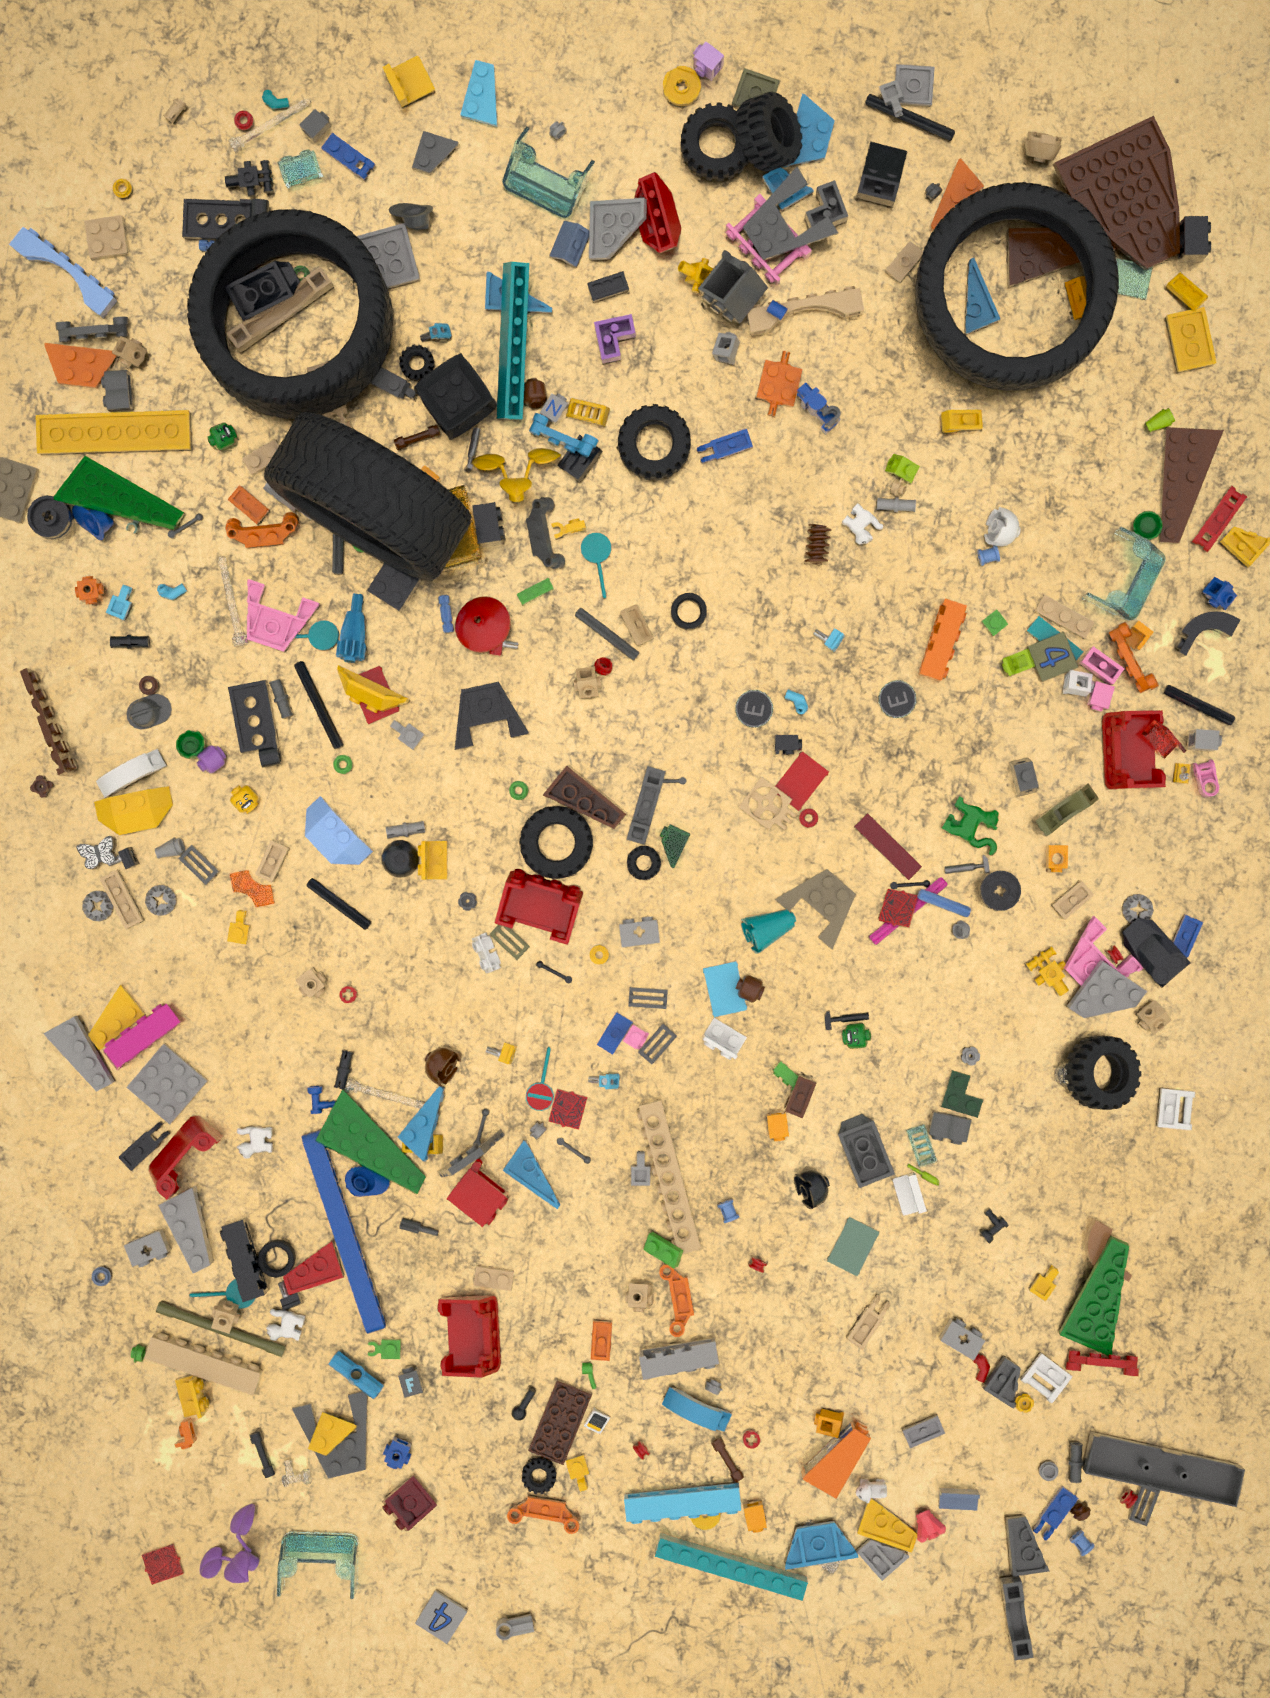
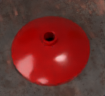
M488 596L474 598L460 609L456 617V636L460 643L470 651L478 653L492 651L499 647L509 634L511 626L510 614L504 604L495 598ZM478 618H481V621L479 623H476V620Z

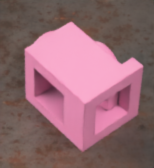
M632 1024L623 1042L640 1050L649 1033Z

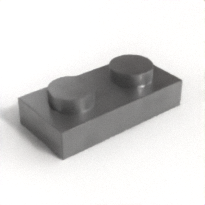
M938 1415L902 1429L910 1448L945 1434Z

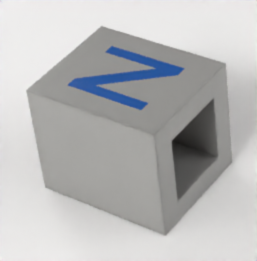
M551 393L540 414L547 417L550 422L557 426L569 406L566 402L567 399L558 393L557 395Z

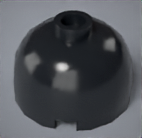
M395 840L384 848L381 861L384 870L389 875L403 878L416 871L420 857L418 856L417 848L411 842Z
M810 1169L797 1173V1176L794 1177V1185L798 1196L802 1193L805 1199L802 1203L808 1209H813L824 1203L829 1193L828 1187L830 1183L828 1178L820 1172Z

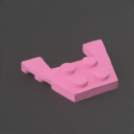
M248 579L247 639L285 652L319 607L320 603L302 597L297 615L294 616L259 604L265 584Z
M1095 916L1088 923L1064 969L1081 986L1100 960L1126 977H1129V974L1135 971H1141L1143 967L1131 954L1116 968L1093 944L1107 930Z

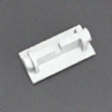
M487 933L472 938V947L479 955V964L482 970H485L487 974L501 968L497 952L489 953L488 951L495 948L490 935L488 936Z

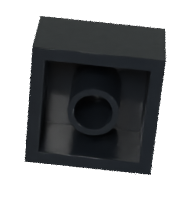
M1184 216L1180 221V253L1178 254V263H1201L1208 256V253H1211V241H1208V234L1211 233V222H1208V216Z
M495 502L472 505L479 547L503 545L502 540L506 538L504 528L500 526L499 522L503 520L500 507H497Z
M384 563L367 591L402 613L421 583V579L401 572Z

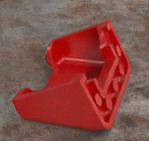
M1163 710L1108 712L1103 716L1104 779L1108 789L1166 787V775L1162 769L1156 768L1154 730H1159L1164 723Z
M195 1115L187 1119L149 1165L148 1171L156 1190L166 1200L175 1195L181 1188L177 1183V1177L180 1173L174 1167L188 1150L194 1146L199 1151H208L224 1137L202 1117Z
M485 1295L438 1299L437 1310L442 1317H447L449 1354L445 1355L440 1363L442 1376L483 1378L498 1372L501 1365L497 1298Z

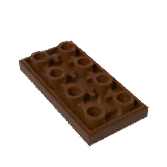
M557 1379L528 1451L564 1465L592 1393Z

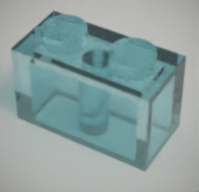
M303 150L299 153L300 155L294 157L291 155L285 156L278 162L284 184L287 188L323 177L314 150Z

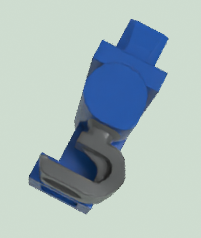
M805 382L797 390V396L802 400L801 407L804 410L807 408L809 414L816 416L823 424L821 430L825 435L840 422V409L836 406H828L826 398L819 394L820 390L817 387L812 389Z

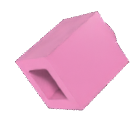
M1097 681L1094 682V689L1090 693L1087 705H1091L1092 710L1102 712L1103 709H1109L1115 686Z

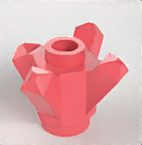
M930 1510L916 1515L918 1523L917 1540L924 1543L927 1541V1538L930 1541L939 1537V1535L945 1534L946 1526L936 1519Z

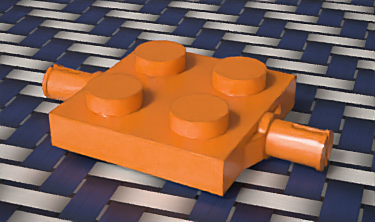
M782 351L780 362L764 361L756 398L770 403L767 415L772 414V416H776L777 406L793 407L802 369L788 364L790 352L786 353V351Z

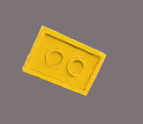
M1205 307L1198 308L1196 311L1187 310L1166 315L1177 372L1211 366L1217 363Z

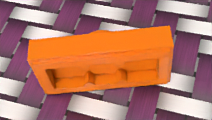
M240 485L227 499L257 525L270 511Z

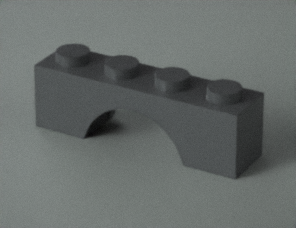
M1019 1576L1000 1578L1011 1653L1014 1661L1034 1658L1025 1614L1022 1581Z

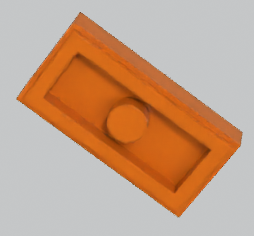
M593 1320L591 1360L610 1361L611 1321Z

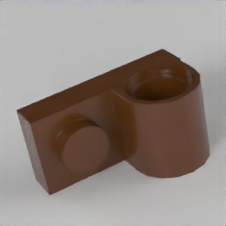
M798 1075L794 1088L787 1100L785 1112L803 1118L817 1082Z

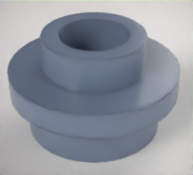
M98 1267L92 1272V1281L97 1286H105L111 1280V1273L105 1267ZM99 1273H103L105 1278L100 1279Z

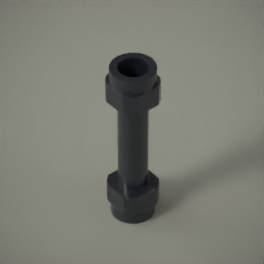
M256 1431L249 1434L252 1444H255L263 1466L261 1470L264 1477L274 1476L276 1474L275 1469L268 1460L262 1443L263 1436L261 1432Z

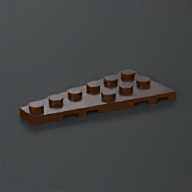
M1049 228L1008 229V287L1080 263L1069 244Z
M1165 428L1160 510L1163 527L1159 535V543H1180L1224 430Z
M25 668L20 671L28 694L30 696L33 695L32 706L40 714V716H37V720L45 742L49 748L52 747L53 749L50 755L56 765L59 766L56 769L57 774L67 777L76 775L75 769H77V765L74 759L69 757L68 751L70 750L68 744L61 739L60 734H62L58 723H54L52 708L46 705L44 700L46 699L45 692L42 688L39 689L37 681H39L38 676L34 670L31 671V669Z

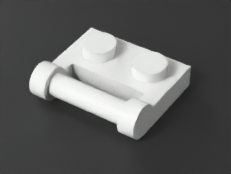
M1161 1088L1157 1127L1192 1130L1190 1122L1195 1091ZM1180 1097H1185L1183 1123H1178Z
M1040 1353L1020 1380L1025 1384L1028 1383L1044 1395L1047 1401L1053 1403L1071 1380L1072 1375ZM1036 1373L1055 1387L1054 1390L1050 1391L1032 1377L1033 1374Z

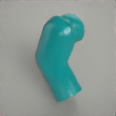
M271 90L263 92L262 100L271 109L290 107L288 98L277 99Z

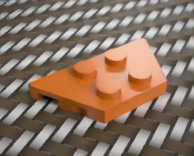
M51 343L44 344L57 382L63 385L98 388L101 384V377H104V371H109L115 358H118V356L112 354L111 350Z

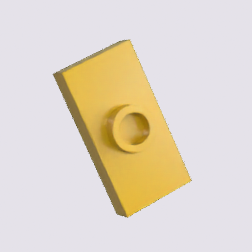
M1181 272L1168 282L1166 286L1193 311H1196L1209 297Z

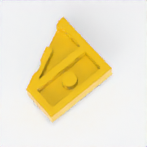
M1234 526L1222 538L1220 543L1248 568L1270 545V537H1261L1257 533L1246 532Z
M322 1412L308 1449L327 1456L357 1428V1425Z

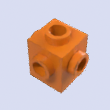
M93 576L82 577V581H77L75 594L86 605L96 604L97 600H103L104 587L100 580L94 579ZM90 586L91 590L87 593L86 587Z

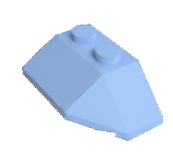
M321 796L306 809L305 837L331 864L359 865L373 852Z

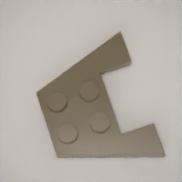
M825 869L775 900L790 912L798 901L803 898L830 922L818 938L833 950L856 894L833 873Z

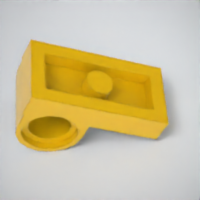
M946 410L941 412L943 433L983 429L982 410Z

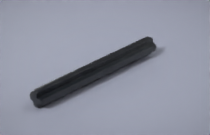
M873 94L867 96L866 105L895 117L892 105L885 106L884 100ZM903 107V115L897 117L949 141L953 139L955 130Z
M299 661L295 663L296 672L333 748L338 749L342 747L343 742L304 662Z

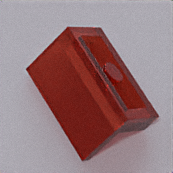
M1154 720L1142 733L1164 759L1175 748L1183 753L1187 751L1169 728L1157 720Z

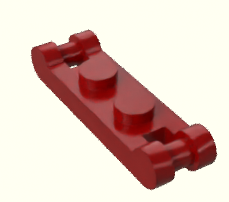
M1231 485L1191 542L1196 545L1199 544L1203 547L1204 551L1208 552L1247 496L1237 492L1236 488ZM1230 497L1236 500L1235 504L1229 501ZM1205 533L1211 537L1209 541L1202 538Z

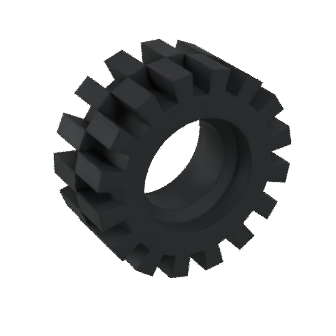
M414 344L412 347H406V350H403L402 355L399 357L401 371L410 380L419 381L434 370V358L428 348L422 347V345L418 344L416 346ZM414 356H421L424 359V366L419 370H414L410 367V359Z
M649 846L636 847L629 853L627 858L628 871L639 880H649L655 877L661 867V858L658 852ZM642 855L648 856L652 862L651 867L645 871L640 870L636 865L638 857Z
M541 1457L537 1459L532 1458L531 1461H528L522 1471L524 1487H527L529 1492L533 1491L534 1494L540 1493L541 1495L544 1492H549L553 1488L557 1476L556 1468L552 1465L553 1463L547 1461L546 1458L541 1459ZM535 1469H543L547 1477L545 1481L538 1483L532 1479V1472Z

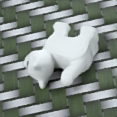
M858 503L851 512L853 515L856 514V517L852 519L847 515L842 521V524L847 525L855 534V541L859 545L872 541L871 534L864 529L870 523L876 529H883V524H880L874 515L863 509Z
M256 1126L237 1129L239 1135L249 1134L251 1143L245 1142L237 1146L239 1153L245 1159L250 1158L253 1153L264 1151L272 1153L273 1144L265 1142V1137L271 1139L272 1127L262 1128Z
M271 1309L270 1314L272 1316L282 1317L281 1326L268 1324V1327H266L270 1340L276 1341L278 1338L284 1337L294 1338L299 1341L301 1331L296 1330L295 1325L302 1328L305 1316L297 1315L292 1311Z
M860 1479V1486L856 1489V1496L867 1503L870 1502L871 1498H886L887 1485L883 1479H876V1482Z

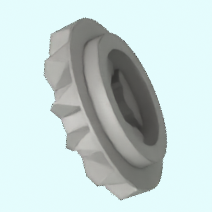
M157 885L146 893L145 903L151 913L162 916L174 909L176 897L169 887ZM163 894V900L168 904H160L157 907L158 901L153 897H160Z
M93 891L87 894L82 901V910L86 917L92 921L105 920L112 913L113 905L107 893L103 891ZM103 900L100 905L102 911L98 909L92 911L94 907L92 901L98 903Z
M1135 894L1125 900L1123 915L1128 922L1133 923L1138 918L1147 920L1152 918L1154 912L1153 903L1148 897ZM1138 903L1141 908L1146 909V911L1140 912L1139 915H1137L1136 911L1130 910V908L1137 907Z

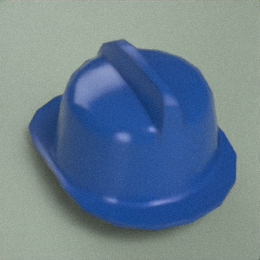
M77 505L72 507L73 516L78 524L98 540H103L104 533L114 524L113 520L105 512L93 509L87 510Z
M365 1167L351 1168L345 1175L346 1189L356 1197L380 1195L389 1187V1180Z

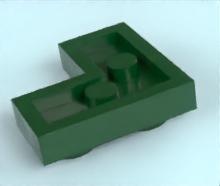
M951 1070L941 1107L978 1118L983 1099L965 1094L970 1075Z

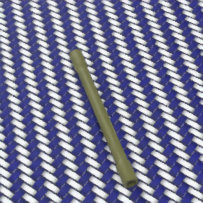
M159 1302L156 1313L224 1335L279 1357L283 1356L286 1346L266 1341L233 1328L230 1334L212 1329L213 1321L177 1309L163 1302Z

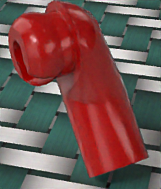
M977 1354L973 1361L979 1368L976 1380L985 1383L990 1365L984 1355Z

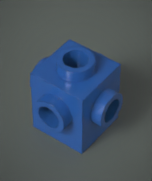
M1216 577L1202 591L1209 599L1208 603L1216 609L1220 607L1226 610L1237 597L1236 593L1232 590L1234 587L1229 582L1222 581Z
M394 1436L391 1445L387 1444L382 1454L386 1456L384 1462L387 1463V1466L393 1469H402L403 1464L407 1465L412 1455L408 1453L412 1443Z

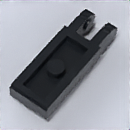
M160 1122L149 1131H146L118 1157L130 1171L149 1156L170 1134L166 1131L157 1140L154 1139L152 1134L161 1128L162 1124Z

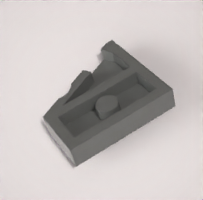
M423 131L412 169L431 175L437 169V166L443 163L447 156L458 147L459 142Z
M1003 1356L982 1388L1014 1409L1016 1405L1014 1402L1015 1394L1018 1391V1378L1020 1377L1021 1368Z

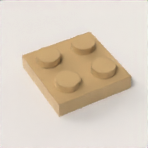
M122 215L84 220L89 258L91 260L129 254Z

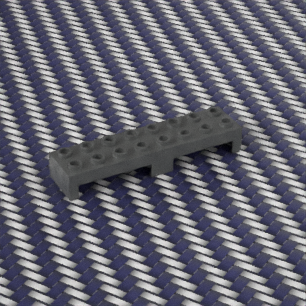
M1090 1432L1082 1468L1085 1474L1232 1507H1237L1245 1469L1239 1464Z

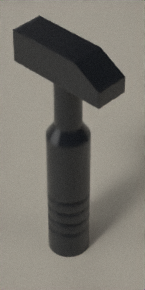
M830 1010L826 1011L824 1015L825 1030H832L831 1022L841 1021L845 1023L869 1020V1012L831 1018Z

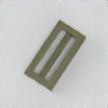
M497 925L489 935L512 957L518 960L530 946L511 928L503 926L524 946L521 949L500 929L502 925ZM495 933H500L519 953L515 954Z

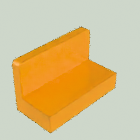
M1085 276L1065 282L1074 320L1082 318L1086 306Z

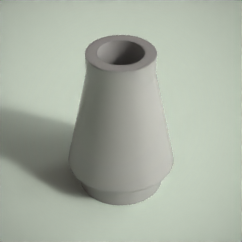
M175 837L155 848V854L158 859L179 856L185 852L182 839Z

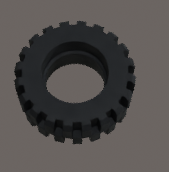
M767 92L745 100L737 112L736 133L739 136V144L743 148L744 155L748 157V161L754 164L755 168L765 172L794 163L800 155L802 148V133L800 132L801 126L798 123L797 114L793 111V106L788 103L785 97L776 92Z
M717 102L715 106H712L711 103L705 104V108L699 107L695 110L694 114L689 115L687 122L684 123L682 128L681 152L683 160L687 162L688 168L691 171L696 172L698 177H707L706 180L708 181L717 179L719 182L727 177L728 179L734 178V174H740L744 166H747L749 163L748 157L744 155L743 148L739 144V136L736 133L738 110H734L730 104L727 107L722 106L720 102ZM713 126L728 129L735 137V147L732 153L723 158H712L704 154L699 146V138L704 130Z
M658 404L641 406L640 409L633 410L631 415L624 419L623 425L620 426L618 450L621 460L625 463L626 468L634 472V475L638 477H644L646 480L669 478L673 473L678 472L688 459L691 448L689 427H687L684 418H681L677 411H672L668 406L664 405L662 407L658 406ZM660 425L669 431L673 444L667 456L659 460H649L639 453L636 439L644 427Z
M548 806L533 813L525 822L519 841L520 851L526 864L535 873L552 879L566 878L580 871L588 862L593 849V835L589 824L576 811L563 806ZM553 824L567 827L574 836V849L563 860H550L539 849L538 840L541 832Z
M1090 1036L1081 1040L1080 1044H1076L1072 1049L1074 1052L1069 1053L1067 1057L1069 1062L1065 1064V1069H1067L1065 1080H1068L1069 1083L1067 1085L1068 1090L1073 1092L1072 1097L1075 1100H1079V1104L1088 1106L1091 1109L1112 1110L1119 1109L1123 1105L1128 1104L1130 1097L1134 1098L1137 1093L1135 1090L1140 1086L1139 1077L1142 1075V1071H1139V1066H1141L1140 1060L1136 1059L1137 1053L1135 1050H1130L1132 1048L1131 1045L1124 1042L1123 1039L1113 1036ZM1104 1055L1110 1061L1112 1078L1109 1085L1104 1090H1101L1094 1079V1068L1098 1059Z

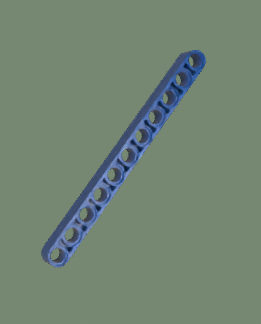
M320 1130L301 1136L303 1146L365 1331L369 1334L386 1328V1323L328 1149L315 1141Z

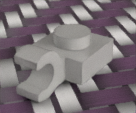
M898 80L879 86L885 106L892 105L896 118L902 116V107L899 101L904 100V96Z
M396 720L390 725V727L401 734L398 739L413 750L425 735L409 723L406 728Z
M637 1151V1165H631V1186H650V1165H645V1151Z

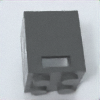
M724 250L721 254L722 259L698 290L703 294L702 299L711 304L710 308L715 313L719 314L721 312L730 322L734 320L740 324L768 289V286L747 262L735 258L728 251Z

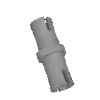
M895 497V499L878 498L877 510L915 512L916 500L899 499V497Z
M424 821L415 823L403 822L401 825L386 827L387 839L425 833Z

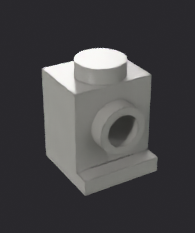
M726 332L725 334L718 333L712 352L716 361L735 364V357L740 344L738 337L731 332Z

